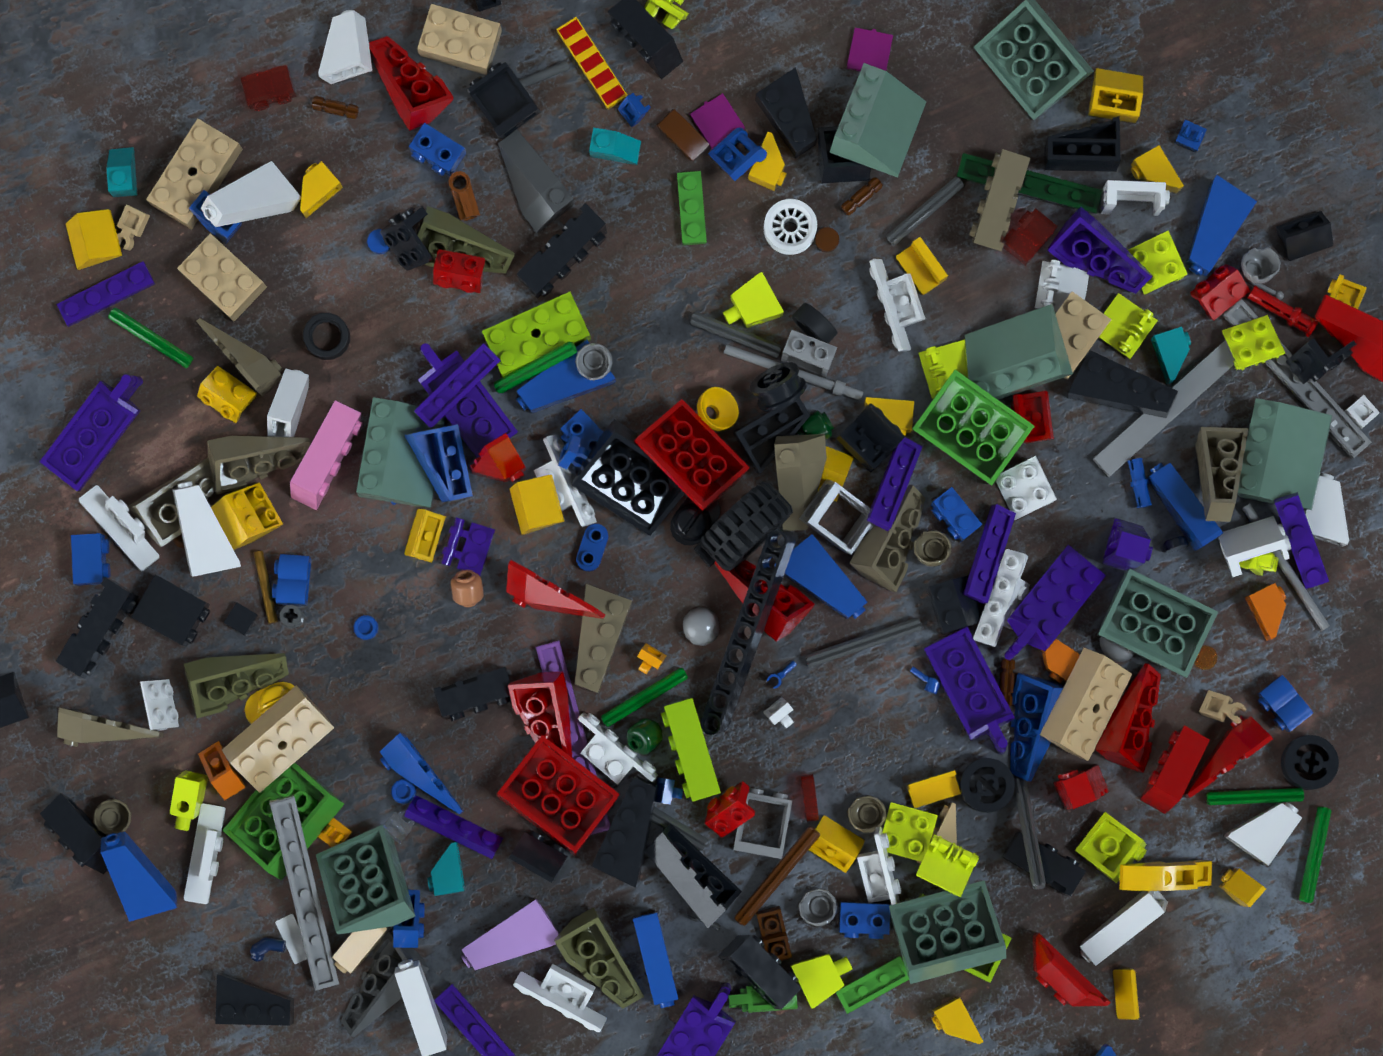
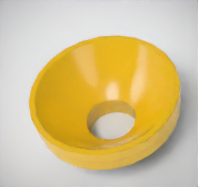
M711 387L700 395L697 402L699 417L712 430H726L732 427L738 419L739 410L737 402L732 394L723 388ZM707 407L715 410V419H711L707 415Z

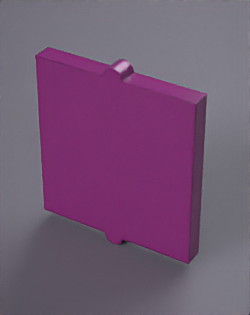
M854 28L847 69L861 71L863 64L866 63L886 71L893 35L876 32V29L870 31Z
M723 93L710 102L705 101L702 107L690 113V117L705 140L710 144L711 149L715 148L736 128L741 127L745 129V126Z

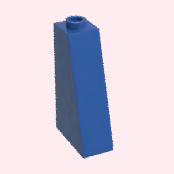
M1218 175L1210 183L1186 260V264L1190 266L1189 270L1198 276L1204 275L1206 277L1257 203L1256 200Z
M585 340L576 347V354L546 369L517 390L519 397L516 400L524 411L529 409L531 413H535L610 386L616 382V378L610 371L604 378L592 381L578 372L575 362L577 353L584 345L590 344L588 340Z
M1160 463L1149 470L1152 475L1146 479H1149L1150 485L1184 536L1187 537L1194 551L1223 534L1215 521H1206L1204 506L1171 463L1166 466Z
M813 534L793 549L784 576L846 619L851 616L856 619L866 611L863 607L867 604L865 598Z
M125 831L112 833L101 838V854L129 922L177 908V893Z
M658 912L633 917L654 1005L660 1004V1008L675 1005L674 1000H678V994Z

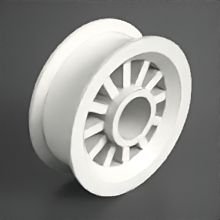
M785 199L774 204L767 212L764 221V235L768 244L777 252L786 255H794L805 251L813 243L817 231V219L813 210L806 203L796 199ZM788 210H792V211H793L792 216L789 215V211H788ZM793 222L796 224L797 229L794 232H788L784 229V224ZM783 236L785 237L784 242L780 240ZM789 238L792 240L791 244L787 243Z

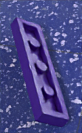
M142 261L58 303L57 306L66 325L70 327L155 285V282L145 262Z
M483 343L414 412L432 429L501 360Z
M904 437L893 450L866 519L867 521L886 531L891 529L923 446Z
M1298 492L1275 499L1274 502L1285 533L1289 538L1291 550L1305 589L1329 582Z
M997 504L991 505L963 595L982 604L988 603L1016 513Z
M417 795L413 798L404 817L490 859H493L503 840L502 837Z
M451 984L434 1000L482 1056H516L454 984Z

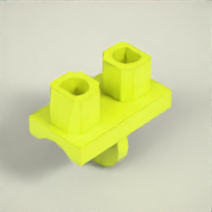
M647 0L644 7L652 17H656L660 8L666 10L668 13L662 23L671 29H674L681 20H686L689 15L688 12L673 3L676 2L682 5L684 0Z
M1267 553L1241 561L1239 565L1241 568L1250 569L1255 575L1263 576V571L1276 573L1279 558L1275 557L1274 553Z

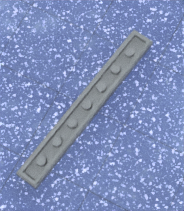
M1242 298L1222 315L1232 327L1259 318ZM1282 344L1285 354L1279 356L1278 359L1266 360V365L1306 409L1332 415L1331 423L1336 420L1338 424L1334 427L1330 425L1329 434L1352 459L1355 458L1372 442L1317 381L1313 382L1311 379L1305 384L1300 381L1286 363L1292 354ZM1348 437L1349 440L1346 442L1343 438Z
M1226 340L1173 387V389L1178 391V394L1167 418L1142 414L1093 459L1108 477L1234 365L1233 361L1235 359Z
M290 795L269 801L314 989L316 991L338 985L337 972L332 958L295 796Z

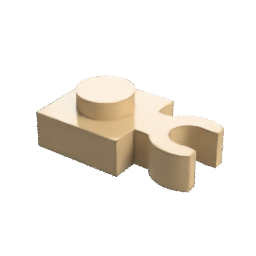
M127 204L117 224V227L122 229L121 233L117 234L119 244H121L123 239L126 240L123 249L130 251L134 246V235L141 237L150 215Z
M1208 690L1199 712L1203 716L1224 722L1226 716H1228L1234 723H1241L1242 720L1238 716H1234L1235 712L1238 710L1246 712L1247 709L1241 703L1236 702L1232 704L1233 700L1229 696Z

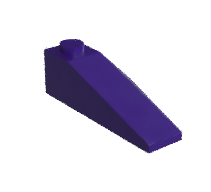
M1082 207L1064 223L1048 247V251L1064 265L1083 270L1090 276L1100 277L1109 281L1110 284L1135 294L1152 278V274L1098 220Z

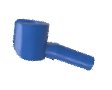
M792 661L779 673L771 674L767 678V682L771 677H777L779 682L773 689L778 688L782 684V679L797 664Z
M913 666L910 672L927 682L924 690L937 694L940 688L938 680L928 677Z

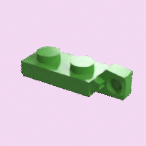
M746 986L745 989H740V994L728 996L729 1008L742 1007V1012L752 1013L780 1010L774 1009L752 988L753 986ZM797 995L782 1010L797 1009Z

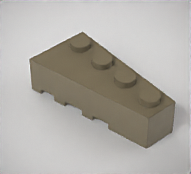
M1001 149L1000 153H995L992 167L996 168L993 177L988 175L984 190L988 191L985 200L981 199L976 213H980L978 223L973 222L969 236L973 237V243L1002 252L1004 245L1002 240L1008 232L1011 221L1010 216L1015 209L1018 199L1017 194L1022 187L1030 157Z
M1200 427L1195 447L1206 521H1231L1237 499L1249 428Z
M586 584L584 601L603 612L605 617L600 619L582 616L575 685L599 694L632 606V601Z

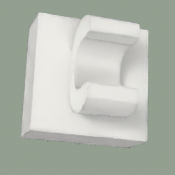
M783 697L763 712L774 725L780 721L785 728H788L794 723L788 715L793 711V708Z

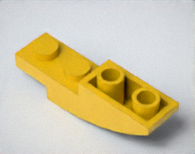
M1210 860L1172 863L1158 861L1120 865V890L1198 889L1201 886H1211L1212 861Z

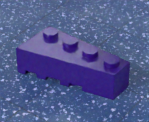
M1114 518L1102 564L1127 571L1128 569L1134 570L1146 561H1149L1153 547L1149 546L1151 539L1144 527Z

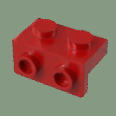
M439 249L433 268V284L442 288L461 289L467 293H481L485 258Z
M1225 264L1218 267L1206 280L1199 282L1195 289L1190 292V295L1199 301L1209 319L1214 321L1248 294L1250 289L1238 269Z
M1048 391L1023 395L1013 394L1011 409L1034 425V428L1023 443L1028 444L1054 439Z
M742 781L735 787H729L719 798H713L707 806L708 811L704 824L720 837H724L754 817L755 810L746 804L749 786Z

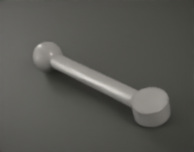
M1240 272L1244 281L1254 286L1256 285L1279 300L1283 299L1284 294L1282 291L1276 292L1263 284H1255L1246 279L1243 272Z

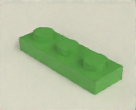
M701 171L677 173L682 245L706 244Z
M898 956L835 992L846 1013L854 1011L908 981L909 978L904 962Z

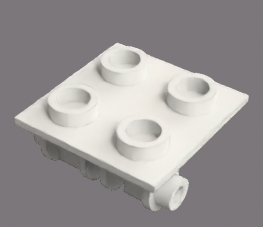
M1051 260V262L1042 261L1035 308L1039 309L1053 304L1054 311L1057 312L1071 292L1085 300L1089 275L1078 268H1071L1060 264L1058 260Z
M1036 456L1002 472L996 479V483L1009 510L1016 513L1014 520L1057 500Z
M169 679L140 682L150 730L162 731L167 728L179 727L178 712L175 709L173 688L170 685Z

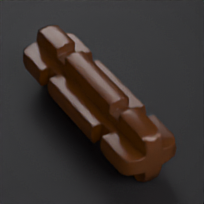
M314 96L312 100V108L314 110L322 111L323 109L326 113L339 116L346 115L347 118L356 119L359 113L357 105H347L344 102L328 98L325 100L324 97Z
M873 177L867 186L864 185L851 196L850 201L847 200L842 204L843 212L848 216L855 212L856 207L862 206L873 196L874 192L877 193L882 188L881 181Z
M1002 659L1001 669H1003V672L1000 673L999 688L1010 707L1013 701L1011 693H1013L1015 673H1013V670H1015V660Z

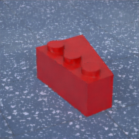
M1185 725L1179 731L1174 730L1168 740L1170 746L1167 751L1164 750L1158 760L1159 765L1151 774L1147 782L1148 785L1140 800L1164 814L1173 808L1181 800L1210 739Z
M1099 765L1080 772L1078 770L1067 771L1057 775L1059 780L1053 782L1064 810L1086 805L1098 800L1109 792Z

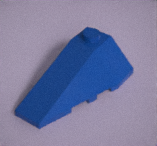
M1018 673L1012 693V705H1015V719L1011 721V727H1014V741L1011 743L1010 771L1013 775L1026 781H1032L1051 743L1040 736V733L1064 685Z
M399 733L380 751L383 756L380 758V761L387 770L392 768L396 773L456 813L462 814L464 812L405 734Z

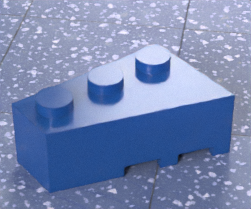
M458 424L404 435L441 502L473 496Z

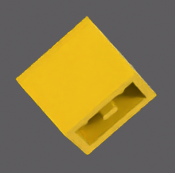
M1096 68L1088 115L1107 119L1120 116V121L1136 123L1140 117L1143 98V76Z
M260 483L225 495L211 507L233 550L250 544L283 525Z

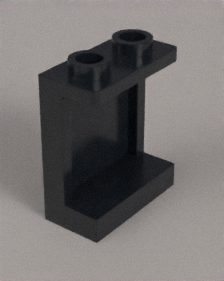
M499 62L489 69L490 73L482 78L480 76L474 79L469 84L471 87L467 91L489 120L494 131L503 140L541 113V111L506 62L503 64Z
M155 574L131 617L186 647L188 643L192 644L198 635L196 629L199 623H204L209 616L210 610L208 608L210 604Z

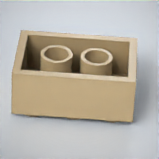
M431 4L417 50L421 57L487 75L489 74V69L491 68L501 36V25L497 22Z
M211 233L177 268L233 322L267 288L262 280Z
M1071 292L1056 312V318L1071 369L1074 372L1112 319L1074 292Z

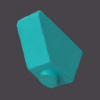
M593 127L589 149L590 157L637 165L641 141L617 131Z
M134 148L109 149L106 167L108 192L113 197L138 195Z
M1182 327L1154 335L1151 338L1166 384H1170L1176 379L1190 350L1191 340L1187 331L1184 332Z
M457 842L449 845L432 869L431 877L427 878L429 891H434L435 896L466 891Z

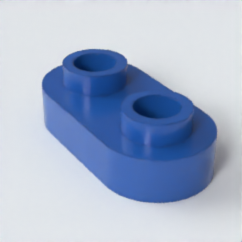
M592 524L587 527L576 557L578 566L586 572L594 571L599 567L608 542V531L600 524ZM593 532H599L601 534L599 540L592 539L591 536ZM588 554L593 556L591 563L584 561V557Z

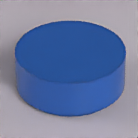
M382 229L372 231L367 239L370 250L379 255L385 254L390 250V247L385 244L380 233Z
M361 616L354 623V632L362 640H371L378 633L379 625L371 616Z
M401 779L393 784L391 795L396 802L407 804L415 797L416 787L410 781Z

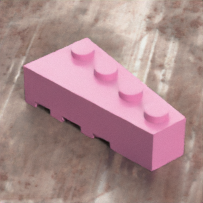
M334 401L290 481L292 499L315 510L318 509L333 477L337 475L343 457L347 456L351 449V441L354 435L357 436L362 429L363 423L361 422L360 412Z

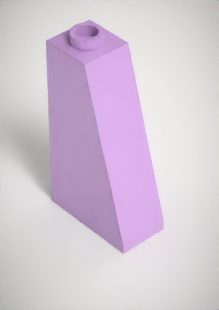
M536 899L462 949L464 954L461 958L468 968L473 967L474 970H478L556 945L554 939L559 935V932Z

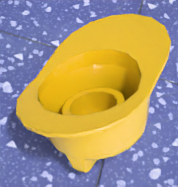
M278 682L252 694L245 705L246 718L250 724L256 721L295 686L287 682Z

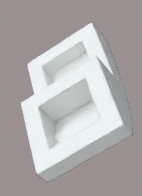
M1365 395L1361 396L1344 411L1360 430L1380 413ZM1334 420L1331 426H1336L1338 424L1337 421ZM1348 437L1343 438L1346 442L1349 440Z

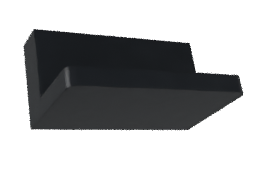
M1322 211L1276 226L1277 234L1285 244L1286 257L1289 261L1333 246L1331 223Z

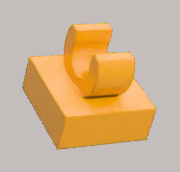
M646 643L637 656L643 660L638 670L647 675L652 666L659 669L667 655Z
M334 817L318 837L330 847H334L347 841L353 832Z

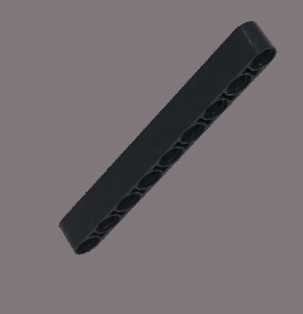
M773 530L766 538L701 718V728L708 735L725 732L731 723L795 546V536L790 530ZM780 534L785 540L782 547L779 546L777 541ZM772 557L776 561V567L774 570H772L769 565V561ZM763 581H766L768 585V589L765 593L761 589V583ZM755 603L759 606L760 609L759 614L757 616L753 612V606ZM747 626L751 630L750 638H747L745 635V628ZM738 649L743 653L741 661L736 656ZM730 672H732L735 677L733 684L730 683L728 679V675ZM721 695H724L726 698L725 706L720 703ZM714 717L718 721L717 729H715L712 725V719Z

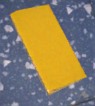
M417 509L404 555L432 563L446 516L425 509Z
M1131 968L1113 970L1117 1018L1139 1019L1135 970Z

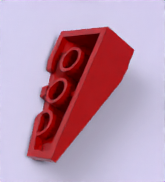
M386 36L369 42L370 56L399 116L409 131L421 127L424 123H431L453 101L454 97L443 80L437 75L433 76L426 70V66L421 62L417 63L410 58L408 52L391 38Z
M1324 295L1315 318L1343 347L1354 340L1357 345L1351 349L1353 351L1351 356L1358 363L1357 366L1366 374L1383 382V321L1333 297Z
M507 433L485 445L479 453L480 457L476 458L474 464L469 467L473 475L503 482L511 480L512 483L521 479L524 476L523 472L527 470Z
M510 560L508 563L506 592L514 597L512 602L522 608L528 605L538 610L604 619L605 614L571 593H567L549 581L548 583V581L513 560Z
M744 560L734 569L726 571L715 561L714 564L743 604L756 566ZM766 581L761 583V589L764 593L768 589ZM780 584L764 632L776 642L792 632L815 604L792 585H789L787 588ZM755 603L753 606V612L757 616L759 614L760 609L759 606Z
M1145 663L1129 686L1114 709L1095 748L1107 760L1140 773H1144L1151 753L1152 742H1148L1150 728H1154L1155 720L1152 719V709L1158 702L1161 674L1150 664Z
M540 672L509 683L508 688L512 707L516 715H520L525 724L524 729L526 733L531 735L535 744L543 735L572 757L568 692L564 672Z
M1241 715L1239 717L1242 720L1241 723H1230L1232 728L1225 733L1183 795L1186 798H1191L1218 778L1217 775L1220 773L1222 775L1233 769L1237 764L1236 761L1250 757L1272 741V736L1253 717L1248 716L1244 718Z

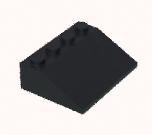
M614 419L596 442L571 485L651 536L685 493L634 442L639 435Z

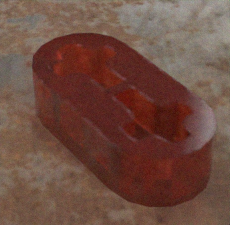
M813 774L801 775L806 822L817 821L819 816Z

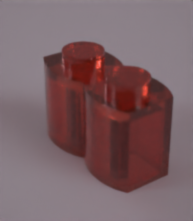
M287 65L241 77L247 104L250 109H255V111L265 110L269 108V104L278 102L279 105L290 103L292 98L296 97L291 73Z
M1036 208L1032 213L1027 211L1019 220L1022 225L1017 230L1012 228L1004 238L1006 243L1003 248L1025 266L1058 227Z

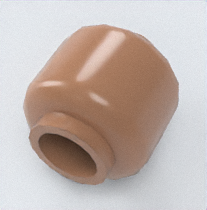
M461 570L452 578L450 586L455 603L464 607H473L484 597L482 579L479 574L472 570Z

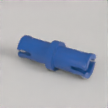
M1143 458L1128 460L1127 463L1132 479L1130 486L1134 489L1137 508L1152 506L1147 485L1150 483L1149 479H1146Z

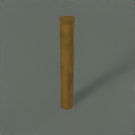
M257 551L253 554L268 624L278 622L264 553L263 551Z

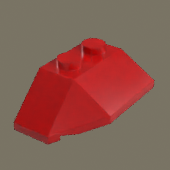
M1036 932L1033 935L1034 971L1038 974L1036 979L1045 988L1050 986L1056 991L1053 996L1062 1005L1065 1006L1068 1003L1070 1006H1108L1111 1003L1040 933Z

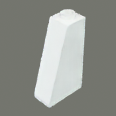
M271 161L207 196L200 209L215 227L291 212L296 208L301 200V196Z
M192 481L177 484L178 488L172 490L190 575L194 577L241 567L239 559L199 485H193Z
M1142 891L1082 941L1080 945L1082 956L1087 962L1090 963L1092 961L1095 966L1165 913L1168 901L1159 891Z
M408 959L398 964L399 967L395 968L394 974L422 1056H429L446 1050L447 1034L420 961L413 962L412 959Z

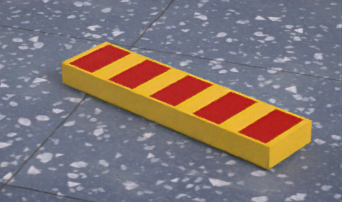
M575 17L556 29L606 108L609 110L628 96L578 18Z

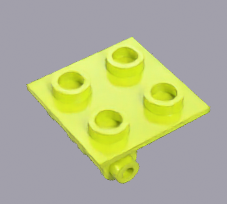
M1169 231L1128 250L1152 274V278L1142 287L1144 295L1173 281H1179L1188 275Z
M1118 293L1104 312L1112 320L1099 338L1131 359L1158 320L1152 317L1154 314L1148 309L1142 310Z
M1268 315L1222 330L1235 359L1233 363L1236 370H1245L1246 367L1257 366L1260 362L1263 364L1266 360L1278 359L1279 356L1285 354Z
M965 340L937 348L935 346L930 347L926 351L918 353L932 399L935 398L954 370L968 378Z
M891 802L883 828V834L886 833L889 840L887 852L922 862L931 842L938 815Z
M934 834L916 876L961 897L973 868L979 860V856L974 852L971 853L963 849L962 846L955 845L956 843L954 842L951 843L943 839L942 836Z

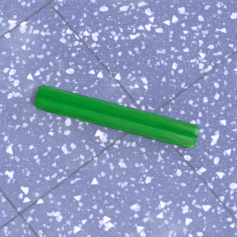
M113 308L109 313L108 318L184 368H188L193 361L192 356L124 312Z
M567 342L495 381L494 387L496 392L504 393L576 354L575 344Z
M683 668L677 669L603 714L601 720L606 727L613 725L687 680L688 675Z
M1302 788L1208 792L1206 801L1208 805L1304 801V791Z
M1318 807L1299 896V900L1306 903H1312L1314 900L1331 816V809L1327 807Z

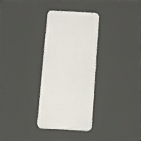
M290 914L277 920L275 923L283 940H286V947L294 964L306 960L307 957L300 928L294 915Z

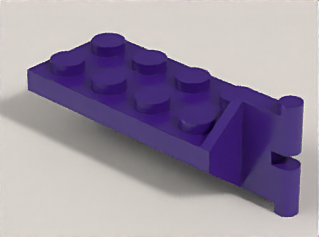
M424 343L421 345V354L432 369L420 377L418 381L430 396L465 361L457 351L441 361L429 344ZM481 382L470 390L445 415L451 425L458 424L461 438L476 458L480 457L479 453L485 445L507 433L508 437L511 438L518 433Z
M125 374L121 377L120 382L115 388L100 381L40 460V463L73 489L81 491L141 411L129 399L137 388L143 384V379L139 376Z
M1067 545L1007 619V622L1018 637L1005 652V658L1012 660L1026 644L1046 651L1106 575L1071 546Z
M968 627L925 647L924 651L970 740L988 734L996 752L1000 755L1004 754L1008 742L1000 727L1012 721L1015 717Z
M724 983L712 1002L693 995L657 1056H715L736 1022L722 1010L730 994L731 985Z

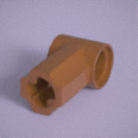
M462 171L453 173L449 178V187L460 221H468L479 217L480 212L469 176ZM456 179H464L467 182L466 186L463 189H456L453 186Z

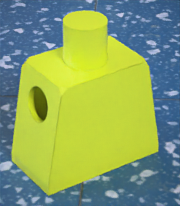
M762 272L735 291L730 298L734 306L722 312L729 325L741 319L746 328L780 318L784 313Z
M185 770L175 778L170 814L177 816L174 828L188 831L191 819H195L199 815L208 783L207 775Z
M829 954L790 965L812 1009L844 986L840 976L853 970L846 956L833 962Z

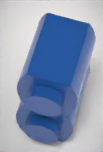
M280 554L279 560H275L274 574H278L277 584H273L272 598H276L277 604L307 606L311 572L310 556Z
M1283 675L1277 677L1257 693L1260 698L1257 700L1266 712L1270 710L1276 717L1273 721L1281 731L1285 729L1287 732H1291L1313 714L1310 707Z

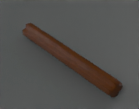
M809 826L737 912L734 918L739 924L747 925L819 838L820 833L814 827Z

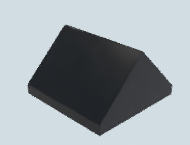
M15 672L0 676V728L29 718Z

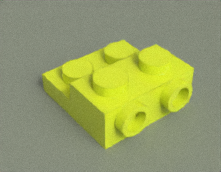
M1104 812L1075 851L1117 883L1120 880V865L1132 864L1134 860L1139 862L1146 854L1145 846L1147 844L1135 833Z

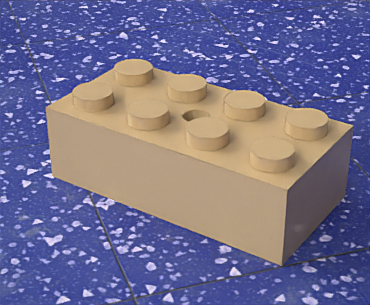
M197 118L146 200L151 206L192 230L198 219L189 210V207L203 190L207 191L210 195L217 191L243 150L242 147L235 140ZM197 170L196 175L190 176L193 171Z
M1083 648L1040 736L1066 752L1089 761L1132 674L1105 655Z
M296 685L224 747L222 751L229 763L260 793L333 730L334 727L326 715Z

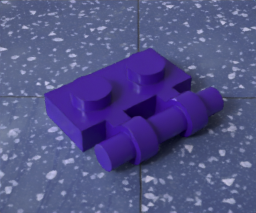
M456 517L453 526H450L448 532L450 537L447 546L443 547L442 550L444 555L441 564L450 566L452 559L456 558L459 559L457 569L472 570L481 576L496 530L472 522L469 531L462 529L465 520ZM459 537L466 539L462 552L456 550Z

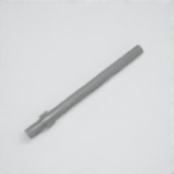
M728 344L724 350V354L767 369L782 364ZM799 369L798 376L804 378L806 382L833 391L832 394L838 396L845 395L861 401L863 391L846 386V383L837 380L834 382Z
M1250 503L1242 508L1251 523L1262 520ZM1281 551L1270 552L1279 558V567L1321 631L1328 628L1330 625L1289 562L1284 560Z

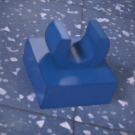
M634 93L628 95L617 108L631 127L637 125L650 109L649 105L644 107L640 102L643 98L642 95L635 96Z
M1184 120L1174 143L1197 152L1207 129Z
M573 434L561 449L558 466L566 470L571 463L574 466L581 467L583 458L587 459L589 452L586 448L579 447L581 438Z
M657 778L656 785L659 788L656 802L671 805L672 798L682 799L683 789L674 788L675 780Z

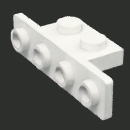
M872 259L869 261L871 265L869 270L871 277L876 280L878 299L883 303L886 311L884 317L893 333V345L899 352L910 351L911 347L904 327L925 320L912 276L907 273L889 280L882 259Z
M558 434L543 438L552 461L535 469L536 477L552 475L561 510L564 511L572 506L582 527L596 523L594 509L589 505L585 494L571 485L576 476L575 466L571 463L567 470L558 466L561 449L565 445L563 440L560 439Z
M95 485L79 498L82 506L141 572L159 559V554L145 539V526L137 517L133 519L128 513L129 508L121 499L117 501L114 496L109 498L98 485Z
M1010 549L1005 550L989 601L985 604L973 637L975 641L995 647L1003 626L1012 629L1007 619L1029 593L1030 584L1021 579L1028 559L1026 554Z
M583 712L577 718L596 734L581 751V754L617 785L632 767H635L651 782L655 780L658 776L655 773L656 768L648 761L642 762L636 757L637 753L631 750L629 745H622L618 741L619 737L612 730L602 728L599 725L600 721L593 714L588 713L587 715Z
M201 804L184 894L185 901L201 904L209 903L213 876L217 875L219 862L216 861L217 854L221 852L223 846L221 832L225 807Z
M876 827L874 837L878 851L862 853L857 856L869 903L890 899L891 905L901 903L898 894H901L899 880H894L892 871H895L893 857L888 856V836L886 833L883 834L881 827Z
M554 964L550 967L543 983L524 972H520L513 984L521 993L538 999L543 1005L560 1011L567 1018H573L589 1030H595L600 1033L607 1020L605 1016L586 1007L596 987Z

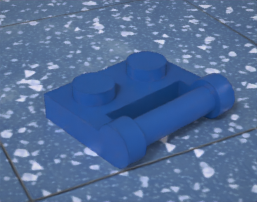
M741 127L733 130L708 153L734 181L742 176L756 162H762L767 156L766 150L761 146H757ZM741 143L749 153L744 156L735 145Z

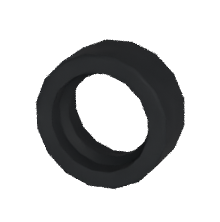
M803 303L792 315V319L807 336L829 344L838 333L831 322L808 303Z
M330 312L319 313L311 317L306 323L303 330V341L307 349L315 357L323 360H333L340 357L348 349L350 331L346 323L338 315ZM330 322L339 328L341 339L335 348L322 350L314 344L313 332L319 324Z

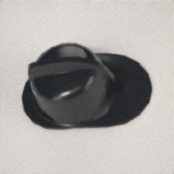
M687 497L670 522V530L675 540L689 546L700 543L701 538L717 522L720 516L718 500L702 511Z

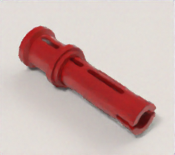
M1256 285L1247 298L1285 319L1289 327L1294 326L1306 333L1305 336L1308 338L1319 322L1316 318L1302 312V308H1293Z

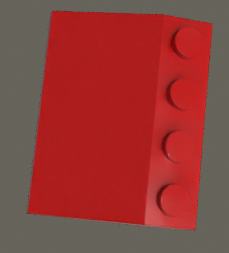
M683 399L677 402L634 440L702 511L729 491L750 468L702 421Z
M543 735L497 793V797L573 856L577 854L620 796L617 791Z

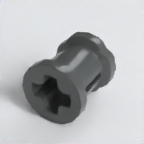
M287 605L280 612L281 622L288 627L297 628L304 622V613L295 605ZM292 610H294L298 618L293 619L291 623V620L287 618V614H291Z

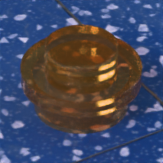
M1202 646L1194 662L1195 666L1201 670H1208L1214 667L1217 662L1216 651L1210 646Z

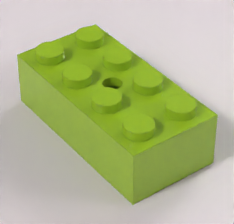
M571 292L482 331L489 349L501 360L497 366L502 377L567 342H573L576 347L585 340H591L590 333ZM534 331L541 332L538 338H534L531 334Z
M693 698L664 706L665 712L661 713L665 728L670 727L672 736H669L668 739L672 751L677 750L679 759L675 760L679 775L684 774L686 783L682 784L686 799L691 797L692 802L720 794V788Z

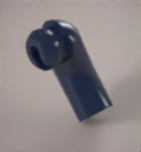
M269 937L262 938L252 945L250 949L251 959L259 962L263 960L264 954L270 950L284 953L286 940Z

